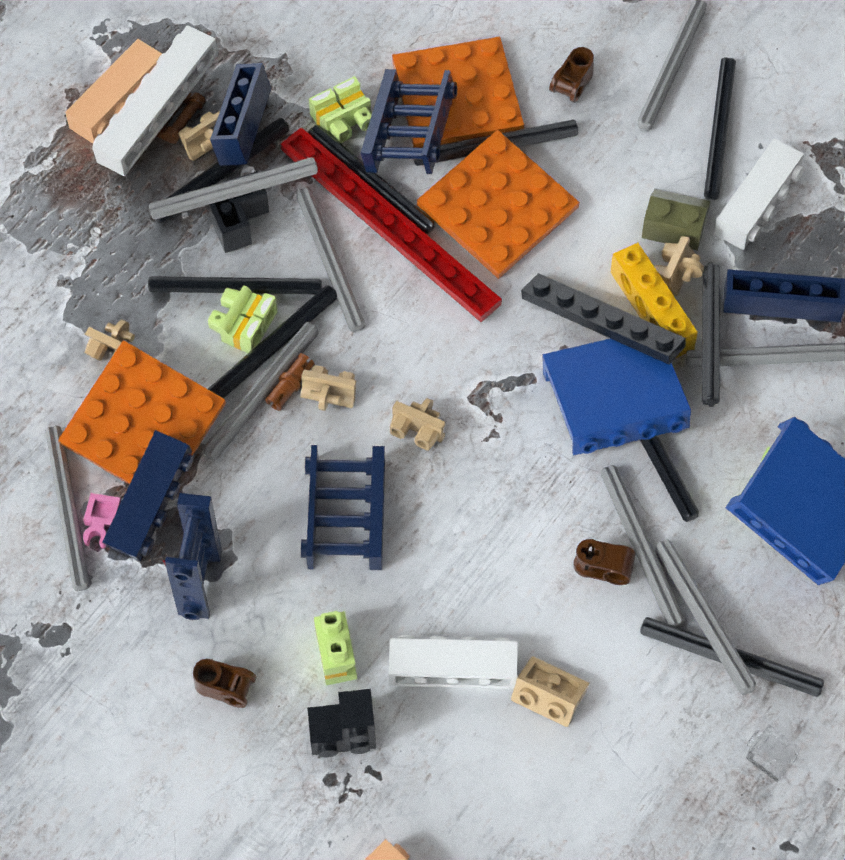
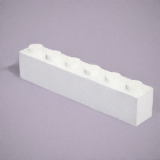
M188 25L181 34L179 33L175 36L171 47L166 53L160 55L156 66L143 77L138 89L128 96L120 112L113 115L109 126L102 134L95 138L92 148L97 163L126 176L218 57L215 38Z

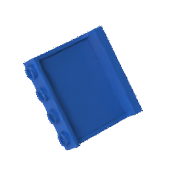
M611 338L542 354L543 375L546 382L550 381L572 440L573 456L582 453L589 454L612 446L618 447L641 439L648 440L654 436L670 432L677 433L683 429L690 428L691 408L672 362L668 365Z
M792 417L779 423L777 427L782 431L742 493L731 498L725 508L813 582L821 585L835 580L845 563V458L838 454L828 441L821 439L812 432L807 423Z

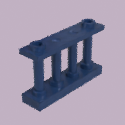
M385 69L360 152L366 172L377 173L381 161H384L385 158L422 159L426 174L433 173L435 163H438L440 160V144L452 100L457 98L458 93L457 83L453 82L450 70L444 71L441 85L403 84L402 81H399L396 69ZM403 95L437 96L435 105H397L399 98H402ZM397 116L431 117L429 126H391L393 119H396ZM391 137L426 138L423 148L385 147L386 141L390 140Z
M311 445V457L305 456V475H310L307 539H301V558H306L308 569H314L315 555L363 556V559H369L370 570H382L385 446H372V457H366V460H319L318 446ZM318 472H364L366 476H371V485H365V488L318 487ZM317 499L365 500V503H370V512H364V515H316ZM316 527L364 528V531H370L369 540H363V543H315Z
M179 493L177 507L184 534L179 558L166 557L165 566L178 615H182V617L189 620L209 619L210 610L205 593L204 580L208 563H211V561L220 562L222 554L211 496Z

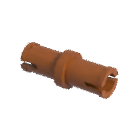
M300 353L289 370L280 375L279 383L265 399L268 405L271 402L273 403L271 406L273 409L281 411L283 405L293 392H298L302 387L300 383L302 382L301 377L304 369L310 371L315 365L312 359L307 362L310 357Z

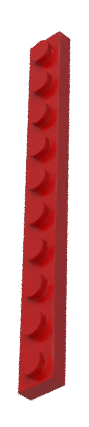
M302 127L281 143V150L294 162L311 157L314 158L318 172L311 176L478 321H484L502 305V298Z

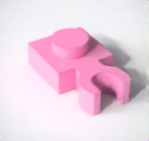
M90 494L83 519L85 526H90L83 533L85 546H89L92 537L99 536L101 537L99 540L100 547L103 549L106 547L102 541L106 535V529H109L121 504L120 497Z

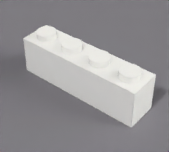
M773 139L717 217L714 235L742 250L746 248L750 241L754 243L761 233L762 227L760 226L764 221L769 222L773 217L777 202H783L787 197L791 182H797L804 171V166L801 165L804 153Z
M410 635L390 638L389 686L514 689L517 680L518 641H511L503 637L495 638L492 641L479 640L476 637L449 640L443 636L416 639Z

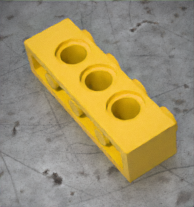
M637 242L613 253L610 273L639 317L686 338V347L676 358L686 354L688 350H695L698 331L640 244Z

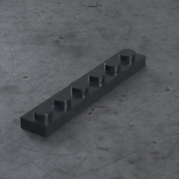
M539 273L521 290L522 299L668 365L686 347V338Z

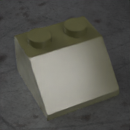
M654 189L644 217L642 238L661 243H678L681 236H685L691 240L689 243L690 248L698 251L711 201Z

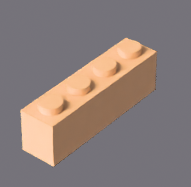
M137 39L65 112L69 129L94 143L95 138L102 134L109 126L113 115L118 114L123 108L128 96L134 93L141 85L143 77L156 66L158 58L162 53Z

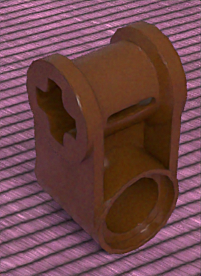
M585 47L573 49L561 68L554 74L549 91L553 93L557 91L570 97V101L577 102L593 76L594 54L592 51Z
M586 539L581 541L576 548L573 567L575 572L582 577L607 581L614 585H627L631 581L636 553L632 548L625 545H614L594 539Z
M207 658L196 663L193 668L195 689L199 694L222 701L233 707H246L248 703L246 696L250 685L255 683L257 678L252 671ZM207 673L216 676L210 682H204L200 678Z

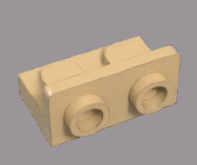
M532 656L517 677L511 700L568 727L575 709L587 692L589 682Z

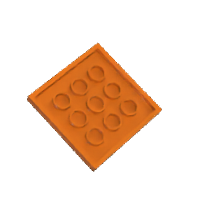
M500 36L392 55L394 69L397 71L399 81H402L403 84L441 85L444 71L450 70L453 82L457 83L458 93L457 98L452 100L441 144L489 136L496 130L504 133L524 129V122ZM403 95L401 99L403 105H435L437 96ZM406 116L408 126H429L431 117ZM411 137L413 148H423L426 138Z
M496 130L417 199V206L498 279L578 209L580 203L499 130Z
M123 340L59 437L58 442L130 485L155 430L188 444L192 449L191 455H193L222 411L226 400Z

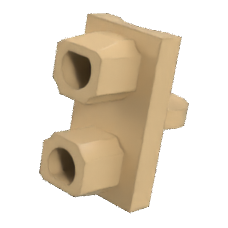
M209 111L201 116L199 125L194 128L186 126L179 131L178 134L189 159L192 161L213 149L210 138L220 111L215 114Z
M681 236L678 243H665L662 257L664 262H669L668 266L655 265L656 270L674 296H678L684 281L690 282L691 278H699L704 272V266L699 262L701 257L690 248L689 243L691 240L685 236Z
M121 319L116 325L108 323L105 330L112 333L111 337L88 327L85 335L90 339L84 353L102 361L108 348L116 352L124 339L132 342L135 334L128 332L129 322Z
M314 365L310 371L304 369L301 377V398L319 401L318 408L322 411H326L328 404L353 408L356 392L354 373L343 371L339 373V376L328 375V370L325 367Z
M426 398L422 405L413 401L408 406L396 401L392 407L393 418L390 424V434L404 439L409 429L418 433L415 437V444L429 451L436 441L442 443L445 437V433H443L445 421L440 420V413L432 409L433 400Z

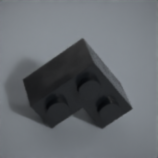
M265 189L205 205L225 253L251 245L252 239L248 220L269 213L268 197Z
M371 689L338 692L339 704L307 707L312 755L328 758L336 756L338 752L351 751L353 754H364L369 752L370 749H376Z

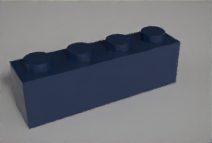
M263 63L236 64L210 138L219 165L247 164L272 89Z
M727 270L724 285L723 313L841 322L845 310V279Z
M155 430L102 541L106 547L137 561H141L143 555H149L154 545L152 536L156 527L161 528L166 520L168 511H165L169 500H174L180 490L181 483H178L183 471L188 472L193 462L194 456L191 455L192 449L188 444Z

